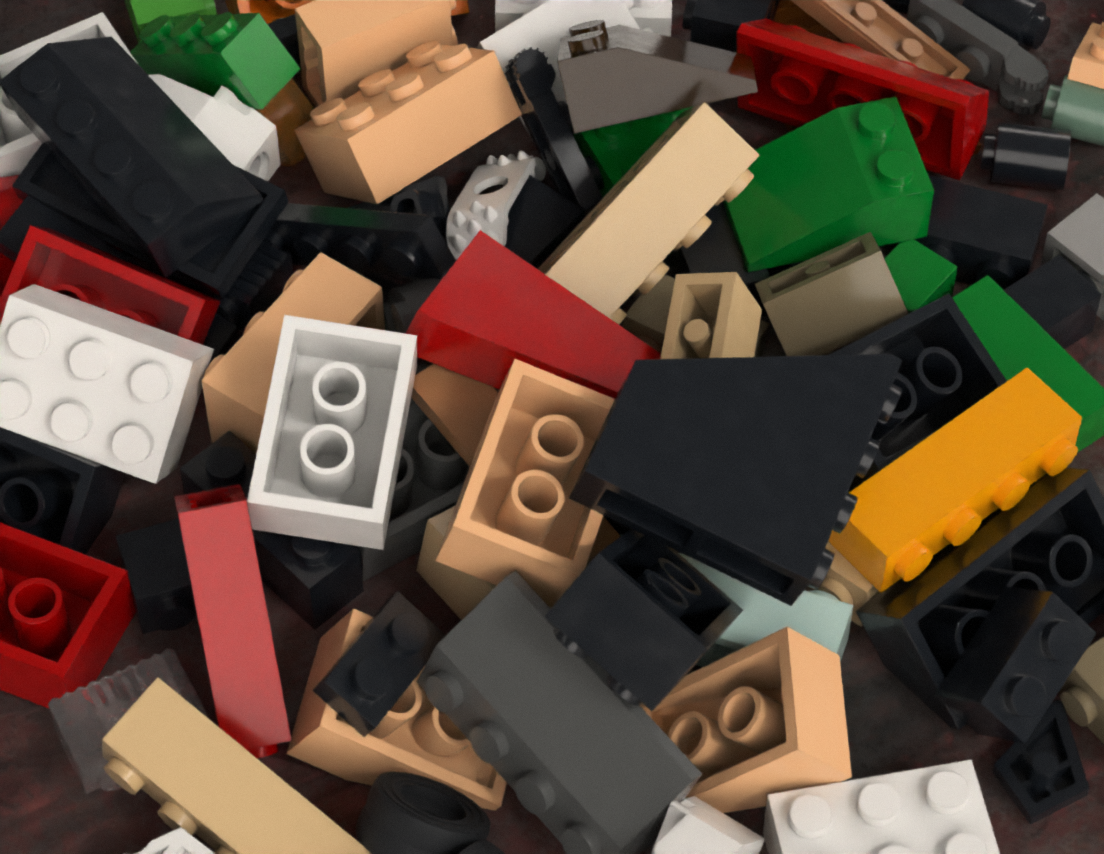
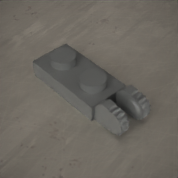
M910 0L907 20L971 69L966 76L973 81H980L996 91L999 104L1008 110L1012 109L1013 113H1018L1019 116L1025 115L1027 117L1029 114L1033 115L1034 112H1038L1043 101V93L1040 91L1041 88L1044 89L1049 76V70L1046 69L1047 65L1042 64V61H1037V57L1018 46L1019 42L953 0Z

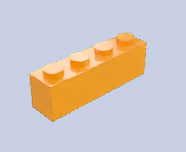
M1027 367L849 493L858 497L852 515L840 534L832 530L828 542L880 593L900 579L905 582L911 581L926 569L933 555L950 543L953 546L961 545L977 531L984 518L998 508L1002 511L1011 509L1025 496L1031 484L1045 474L1051 477L1056 476L1067 468L1078 451L1075 445L1082 416Z

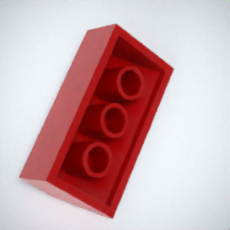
M769 19L741 23L737 30V53L752 56L758 88L756 93L738 96V108L799 128L838 107L897 97L926 170L960 181L986 129L990 90L977 87L963 79H952L918 68L907 61H896L865 51L851 43H840L809 33L801 27L787 26Z

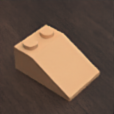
M353 608L319 640L292 732V741L289 742L286 754L345 780L372 785L378 776L387 772H404L423 776L457 790L481 808L493 811L500 808L507 782L490 763L483 761L476 754L471 742L450 718L431 704L425 690L417 683L423 669L378 726L365 737L313 692L314 688L373 618Z
M785 627L686 675L653 711L643 703L640 704L641 708L702 773L686 798L695 796L722 813L765 807L768 794L842 782L852 777L840 655L789 627Z

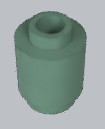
M1065 75L1062 86L1050 84L1041 118L1051 120V128L1071 130V138L1104 146V89L1067 79L1068 75Z

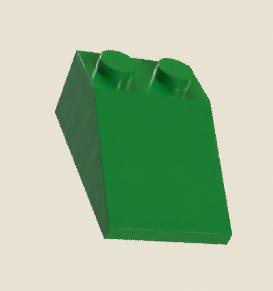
M890 97L838 107L756 149L755 151L759 156L748 167L755 175L754 178L731 202L723 201L747 271L752 272L807 261L869 232L872 233L878 246L927 237L934 188L897 97Z

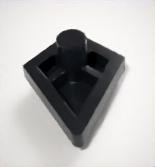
M1055 700L1049 706L1027 742H1015L994 764L992 771L1030 825L1087 796L1090 789L1064 705L1060 700Z

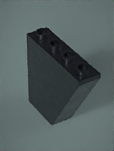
M892 354L636 360L614 399L569 499L792 606L807 586L817 590L830 569L835 553L825 547L832 530L840 534L855 508L858 497L848 492L855 475L863 478L878 452L880 442L871 438L877 421L886 424L900 398L902 388L894 385L893 382L902 359Z

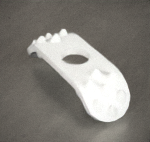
M523 150L518 152L517 158L513 154H509L507 157L500 155L499 159L489 155L486 165L478 166L474 170L447 218V244L456 260L480 230L505 247L510 208L529 175L539 181L544 179L546 167L542 159L532 155L529 156ZM500 184L505 185L503 188L495 192L488 194H479L481 191L491 186Z

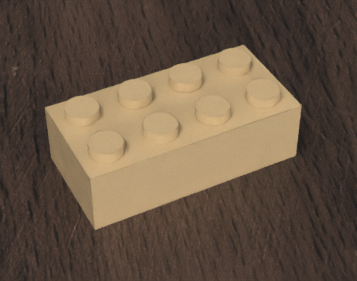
M705 102L682 112L537 269L617 324H620L627 315L620 306L630 296L634 297L639 292L645 295L663 278L669 270V267L663 260L672 250L676 251L681 246L685 249L689 248L707 230L712 221L705 214L712 206H718L724 200L728 203L731 202L751 182L755 175L748 167L758 158L759 154Z

